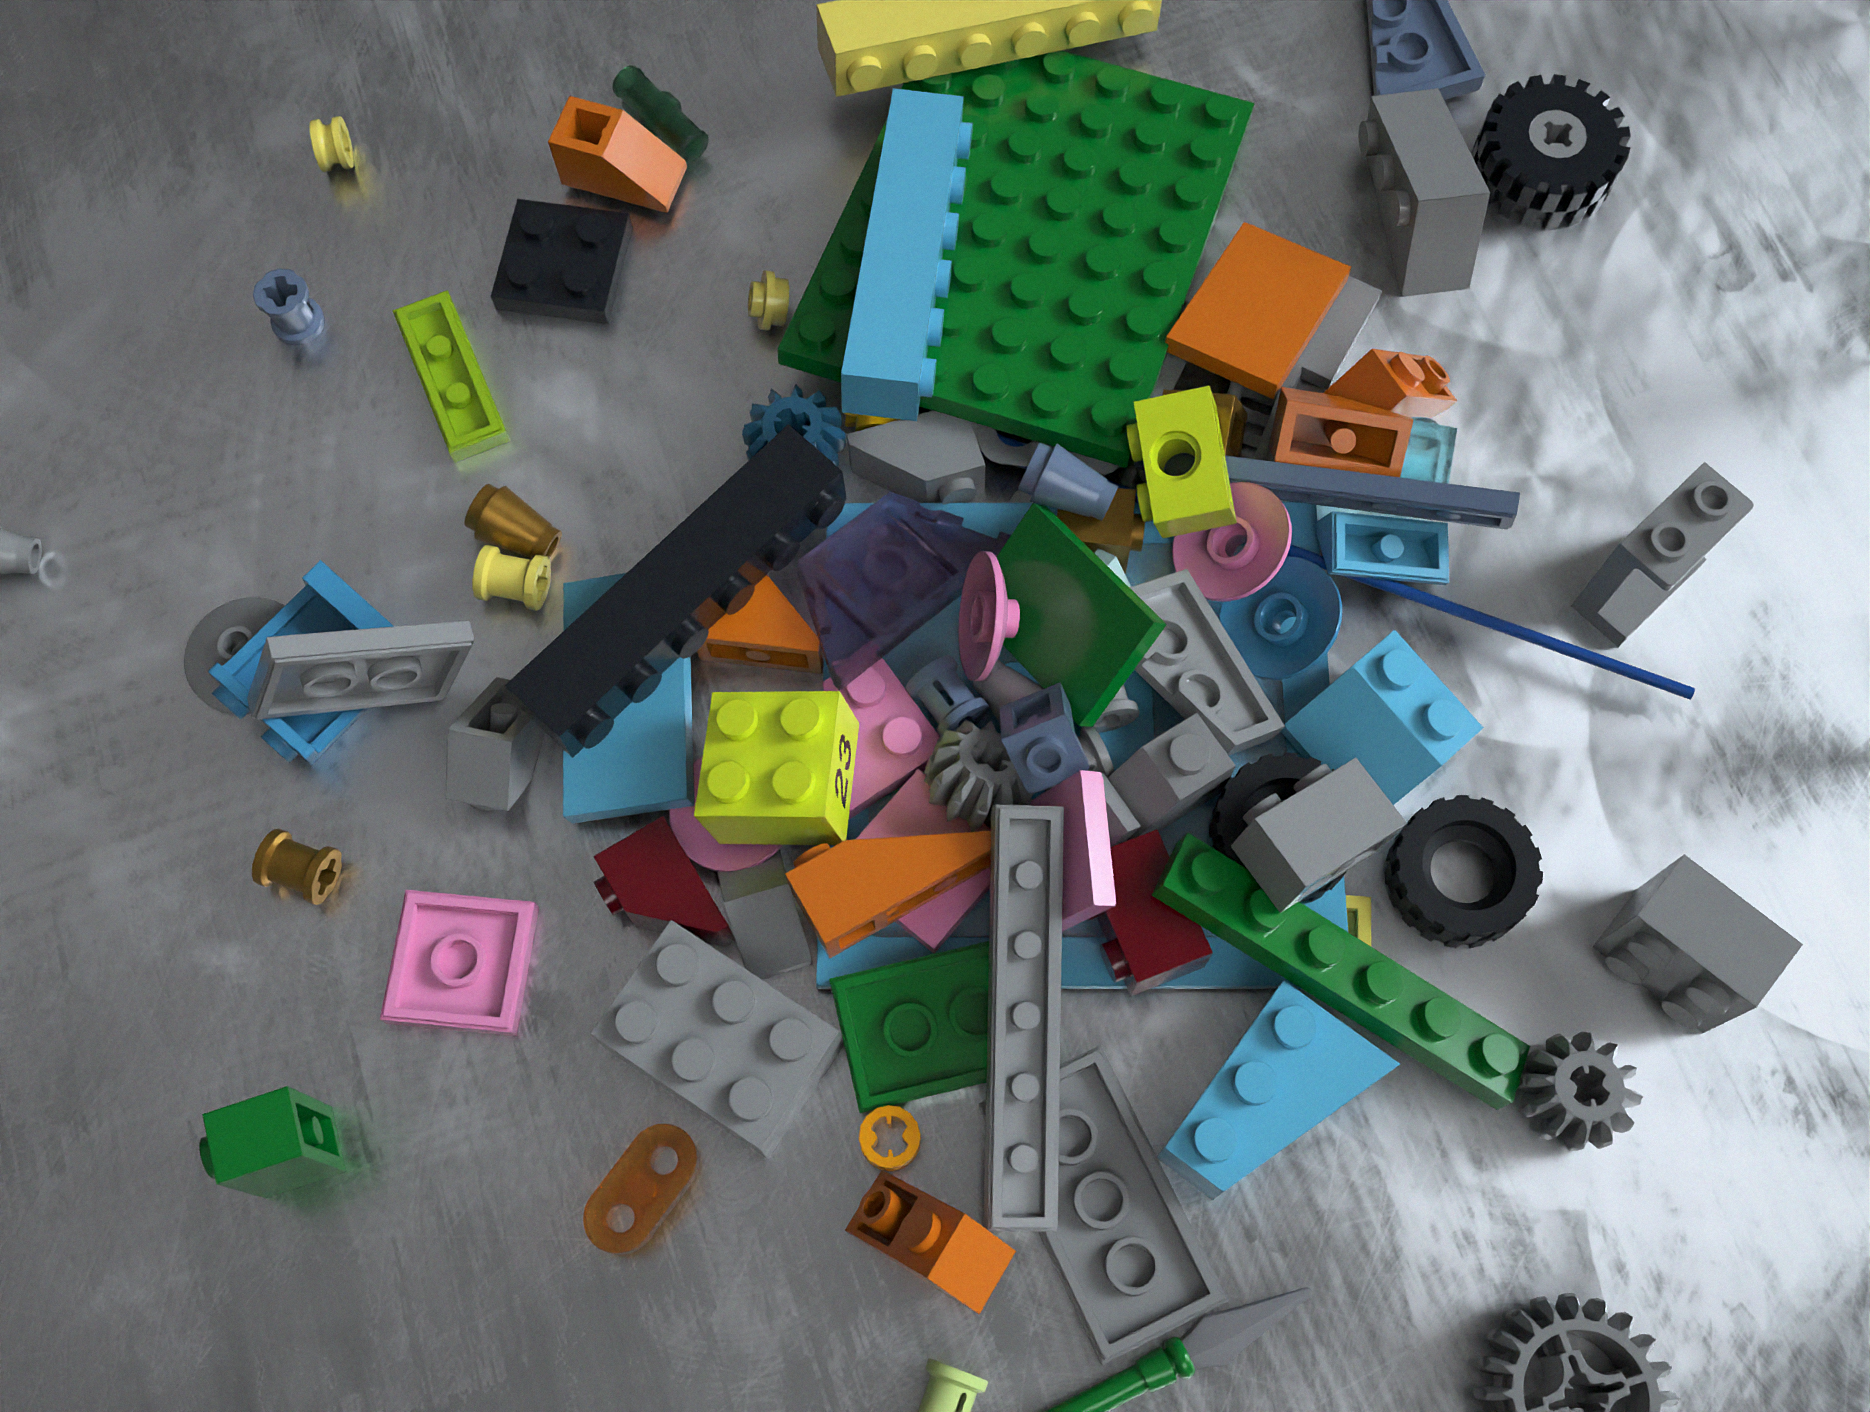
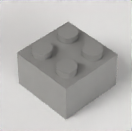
M1684 854L1634 892L1592 947L1606 957L1605 962L1607 966L1618 977L1632 984H1641L1662 1001L1661 1006L1663 1010L1673 1020L1685 1027L1698 1029L1705 1033L1757 1008L1803 946V943Z

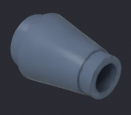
M1039 443L1018 489L1032 495L1030 502L1087 517L1092 516L1102 521L1118 486L1108 482L1105 477L1059 444H1056L1053 449Z

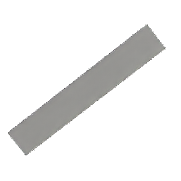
M992 806L984 1228L988 1231H1057L1064 807Z

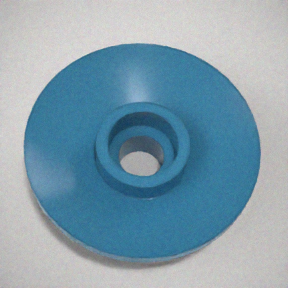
M1287 556L1277 574L1260 590L1239 600L1223 602L1219 621L1254 677L1265 680H1282L1304 673L1315 666L1328 653L1340 630L1342 601L1336 584L1322 568L1306 559ZM1296 617L1293 626L1287 632L1281 634L1280 628L1282 623L1287 618Z

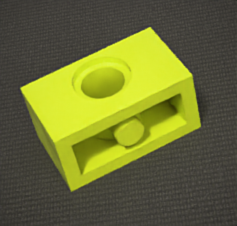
M1210 386L1135 401L1134 408L1137 423L1127 425V435L1133 461L1144 462L1147 483L1137 485V497L1143 521L1153 520L1162 539L1237 524L1217 405ZM1179 453H1188L1195 457L1192 468L1185 474L1170 476L1164 473V467L1172 456Z

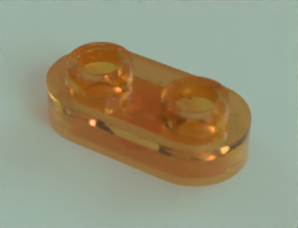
M656 1124L644 1129L636 1136L586 1203L583 1214L584 1229L589 1240L596 1247L611 1254L627 1255L640 1250L649 1242L694 1182L699 1172L700 1153L695 1141L689 1134L672 1124ZM664 1150L675 1151L678 1156L676 1168L671 1173L658 1174L654 1165L657 1155ZM620 1207H631L634 1212L633 1225L625 1232H616L611 1223L613 1213Z

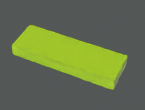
M448 290L393 310L454 463L510 442L508 433Z

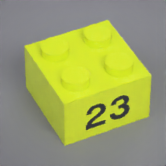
M712 692L694 817L719 844L819 845L827 843L829 845H837L846 840L859 722L841 692Z

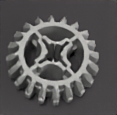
M1574 1293L1558 1295L1555 1307L1545 1296L1531 1299V1317L1521 1309H1512L1507 1312L1505 1317L1513 1335L1500 1329L1491 1330L1487 1335V1340L1491 1346L1501 1353L1500 1358L1479 1356L1476 1362L1477 1368L1482 1372L1494 1375L1493 1386L1481 1385L1475 1387L1474 1397L1482 1401H1494L1496 1412H1610L1614 1403L1624 1396L1625 1412H1660L1661 1406L1671 1407L1677 1405L1680 1400L1674 1392L1659 1391L1657 1379L1666 1377L1670 1374L1673 1367L1665 1361L1648 1362L1645 1357L1653 1349L1656 1339L1650 1334H1639L1629 1339L1633 1327V1316L1627 1312H1619L1608 1319V1310L1604 1300L1599 1298L1588 1299L1581 1308V1304ZM1566 1333L1580 1336L1596 1345L1607 1355L1616 1370L1603 1373L1595 1372L1587 1365L1580 1349L1572 1350ZM1542 1346L1544 1354L1538 1357L1543 1372L1541 1384L1536 1391L1524 1396L1523 1385L1528 1363L1535 1351ZM1569 1384L1600 1386L1599 1389L1585 1393V1402H1576L1581 1408L1549 1406L1550 1403L1565 1399V1389H1574Z

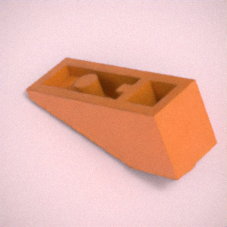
M991 831L844 840L830 848L829 844L823 843L810 848L797 857L793 862L795 868L785 873L794 898L830 959L991 867Z

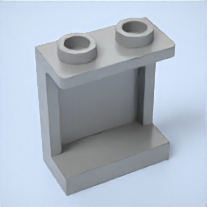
M1704 462L1619 543L1571 607L1619 647L1707 560L1704 556L1753 509V502Z

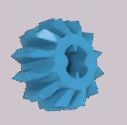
M795 384L790 392V397L782 398L779 393L771 388L768 395L769 406L752 403V409L750 410L751 422L744 424L742 430L744 444L748 446L746 451L748 461L789 424L836 466H839L837 453L843 452L846 447L845 432L840 428L842 426V418L836 406H826V398L820 390L804 399L802 389L797 384Z

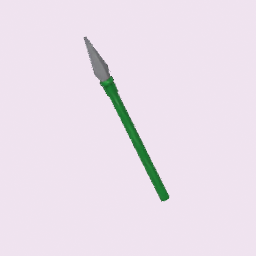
M1306 1287L1242 1306L1203 1315L1180 1338H1168L1164 1344L1165 1349H1162L1160 1346L1135 1360L1134 1365L1042 1412H1109L1148 1391L1153 1393L1176 1383L1177 1376L1187 1380L1193 1377L1195 1370L1227 1365L1251 1343L1312 1295V1290Z

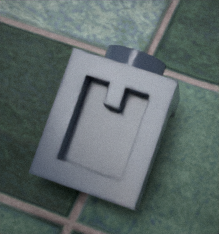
M1061 682L1000 707L1001 740L1025 790L1029 794H1035L1060 784V782L1080 770H1089L1088 759L1074 731L1071 704Z

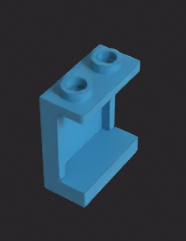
M320 560L302 577L305 587L228 662L223 666L216 662L207 671L220 684L211 694L241 720L250 712L247 697L267 637L394 626ZM369 708L259 719L269 728L261 738L287 762L291 763L300 755L312 766Z

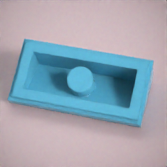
M1335 511L1330 512L1316 522V536L1328 574L1436 585H1447L1449 583L1448 523Z

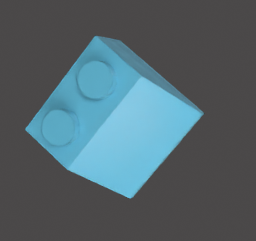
M1393 630L1288 720L1280 732L1304 758L1309 759V757L1320 760L1322 761L1321 765L1327 764L1331 770H1336L1357 758L1394 805L1446 763L1484 727L1397 631Z

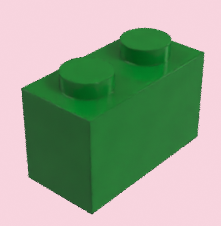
M289 1086L202 1114L206 1136L202 1137L199 1142L200 1157L206 1173L210 1178L215 1179L217 1185L267 1199L347 1172L332 1106Z

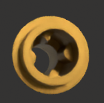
M486 484L473 499L464 520V525L475 531V539L532 559L535 555H544L550 558L562 536V531L553 527L550 522L507 486L498 489L491 484Z

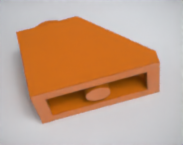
M1281 387L1269 449L1274 462L1400 477L1414 420L1410 417L1342 396Z
M768 575L755 585L751 599L741 610L732 615L726 613L708 630L709 634L706 641L697 650L699 659L704 661L822 674L824 667L820 639Z

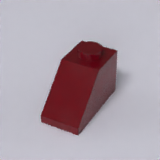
M664 816L593 856L604 876L593 883L613 916L625 910L636 927L660 933L663 932L672 920L704 942L716 946L726 947L736 941L729 925Z

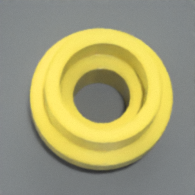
M764 270L760 282L751 281L748 316L757 317L759 330L769 331L771 325L784 326L789 306V281L786 278H776L774 271Z

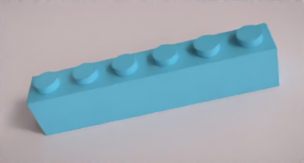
M893 88L841 372L842 412L917 421L920 397L933 396L937 360L927 358L928 346L940 347L944 309L935 308L936 297H948L952 261L943 260L942 257L944 249L955 251L959 213H951L950 206L951 203L962 204L966 168L957 167L958 159L969 160L973 123L962 122L963 96Z

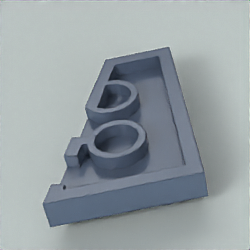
M1367 0L1374 96L1438 88L1443 99L1447 100L1481 89L1486 75L1448 0Z

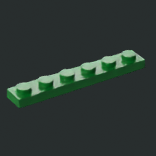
M1187 832L1176 842L1152 896L1494 1109L1499 1110L1513 1103L1530 1046L1304 904L1297 902L1280 913L1248 869Z

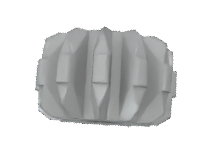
M965 720L956 731L946 730L943 737L938 739L925 768L926 776L924 782L931 786L929 790V803L947 806V822L960 817L967 820L971 832L981 827L983 823L991 829L993 805H1030L1033 794H1029L1025 790L1001 740V734L996 732L992 721L980 730L973 723Z
M1582 1031L1573 1036L1571 1043L1561 1034L1553 1035L1546 1040V1051L1535 1049L1528 1054L1526 1063L1534 1074L1522 1076L1518 1088L1523 1092L1535 1095L1534 1101L1522 1107V1115L1529 1118L1542 1114L1546 1119L1541 1127L1540 1138L1551 1140L1563 1132L1567 1150L1576 1152L1584 1149L1587 1141L1597 1149L1613 1144V1131L1622 1134L1632 1129L1635 1122L1625 1108H1633L1640 1105L1644 1096L1635 1090L1625 1087L1624 1081L1636 1075L1637 1067L1624 1065L1617 1068L1613 1061L1617 1056L1618 1044L1608 1042L1596 1050L1591 1032ZM1578 1079L1584 1085L1580 1095L1586 1102L1579 1103L1573 1097L1577 1091V1086L1573 1080Z

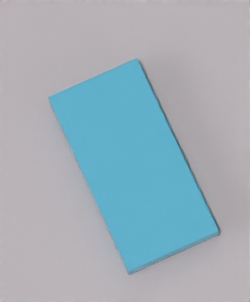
M626 573L564 583L563 631ZM691 656L685 659L679 657L661 674L660 684L648 698L640 703L632 702L614 719L611 731L599 744L589 749L584 747L573 758L563 750V817L570 823L694 806Z

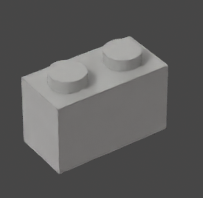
M1354 758L1333 772L1327 764L1317 767L1294 785L1293 788L1297 793L1282 802L1276 793L1272 794L1251 808L1243 816L1248 827L1231 847L1280 913L1378 852L1407 824L1357 758Z

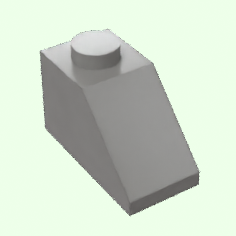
M933 410L919 414L917 421L900 419L846 434L852 472L914 503H942L943 505L948 503H968L976 495L985 493L986 465L970 421Z
M496 677L449 727L445 799L469 803L471 807L481 811L502 810L508 812L531 783L546 732L518 706L505 686L510 680Z
M1195 713L1143 745L1108 777L1112 786L1141 825L1126 841L1156 829L1158 832L1220 794L1231 778L1236 765L1198 713Z

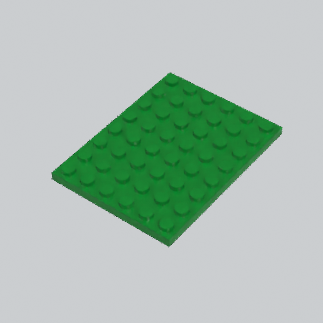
M1062 50L904 83L901 88L903 90L963 96L962 122L973 123L969 160L958 159L957 167L966 168L962 204L951 203L950 206L951 213H959L955 251L944 249L942 257L943 260L952 261L948 297H936L935 308L944 309L940 347L928 346L927 358L937 360L933 396H921L919 406L1054 447L1056 444H1059L1067 451L1127 468L1131 458L1127 425L1137 423L1134 402L1149 399L1153 396L1168 354L1169 344L1165 343L1166 336L1184 309L1249 126L1255 103ZM887 119L778 346V364L841 383L842 366Z

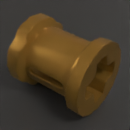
M279 828L273 829L266 835L257 849L251 875L253 881L264 887L272 886L274 883L302 892L305 901L318 905L323 903L326 897L333 891L342 869V854L338 849L330 846L317 850L293 841L292 835L288 831Z

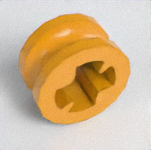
M887 1105L876 1108L865 1117L860 1126L859 1143L861 1151L869 1164L879 1170L894 1172L906 1168L914 1161L920 1150L921 1135L918 1123L911 1113L901 1107ZM887 1121L888 1128H892L893 1121H898L906 1127L902 1134V1140L907 1148L895 1157H893L891 1149L888 1150L887 1157H883L874 1151L879 1142L874 1129Z

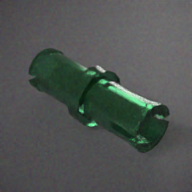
M634 65L625 67L616 75L612 85L613 93L618 98L620 97L639 116L638 120L641 125L655 136H659L688 163L695 161L705 152L709 141L708 135L703 130L701 131L681 111V103L675 96L668 91H660L644 75V72Z

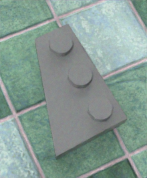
M1188 569L1129 587L1167 624L1134 670L1185 720L1198 713L1228 756L1273 739L1285 727Z

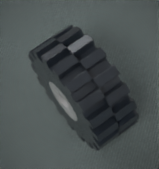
M1554 74L1550 84H1544L1542 75L1531 76L1525 88L1517 81L1508 86L1504 96L1499 94L1493 101L1477 136L1471 155L1490 191L1488 205L1496 200L1502 203L1498 214L1508 220L1513 212L1521 214L1523 218L1520 225L1533 228L1536 219H1544L1545 229H1557L1564 217L1569 226L1580 223L1585 213L1591 217L1599 210L1602 202L1608 197L1629 157L1631 147H1626L1631 138L1629 126L1619 127L1625 117L1619 106L1608 110L1606 106L1611 97L1602 90L1595 97L1587 93L1590 83L1578 79L1575 87L1565 85L1566 75Z

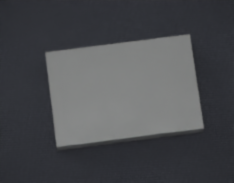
M470 620L267 637L247 697L251 718L258 720L444 700L475 641Z

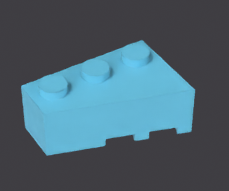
M1283 980L1170 1137L1157 1158L1213 1200L1399 1066L1400 1063Z

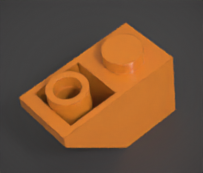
M569 96L548 140L561 184L668 213L687 169L685 159L624 110Z
M1371 349L1324 392V394L1342 396L1410 417L1414 420L1412 428L1448 410L1457 402L1446 386L1450 382L1447 372L1434 358L1428 355L1421 356Z
M883 1170L880 1171L871 1188L861 1199L857 1211L845 1231L979 1315L1016 1252L967 1214Z

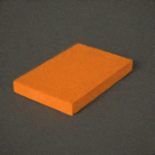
M1244 222L1166 336L1165 343L1169 344L1167 352L1274 399L1346 284L1351 266Z

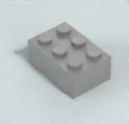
M672 920L590 1033L605 1049L767 1159H769L844 1046L838 1029Z

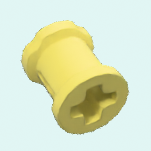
M485 545L480 550L474 566L472 578L474 597L483 601L490 600L492 596L524 602L527 609L538 611L546 600L550 587V559L544 555H535L533 559L503 555L497 546Z

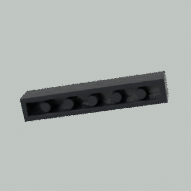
M788 424L505 685L518 706L572 758L584 747L589 749L599 744L611 731L614 719L632 702L640 703L648 698L660 684L661 674L679 657L685 659L693 655L706 641L709 634L708 630L726 613L732 615L741 610L751 599L756 584L771 570L778 572L784 569L797 555L800 543L817 527L824 529L837 519L847 500L843 471Z

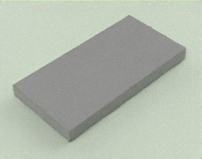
M1099 1045L1060 1064L1057 1231H1038L1099 1362L1101 1365H1104L1228 1302L1229 1299L1102 1046ZM985 1100L979 1103V1109L986 1121Z

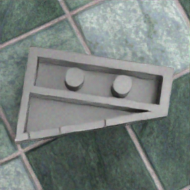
M1439 89L1371 96L1367 121H1362L1359 126V148L1362 156L1367 157L1401 297L1469 289L1490 191Z

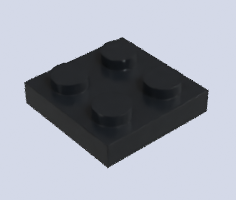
M517 199L491 293V299L495 308L609 324L633 227L629 213Z

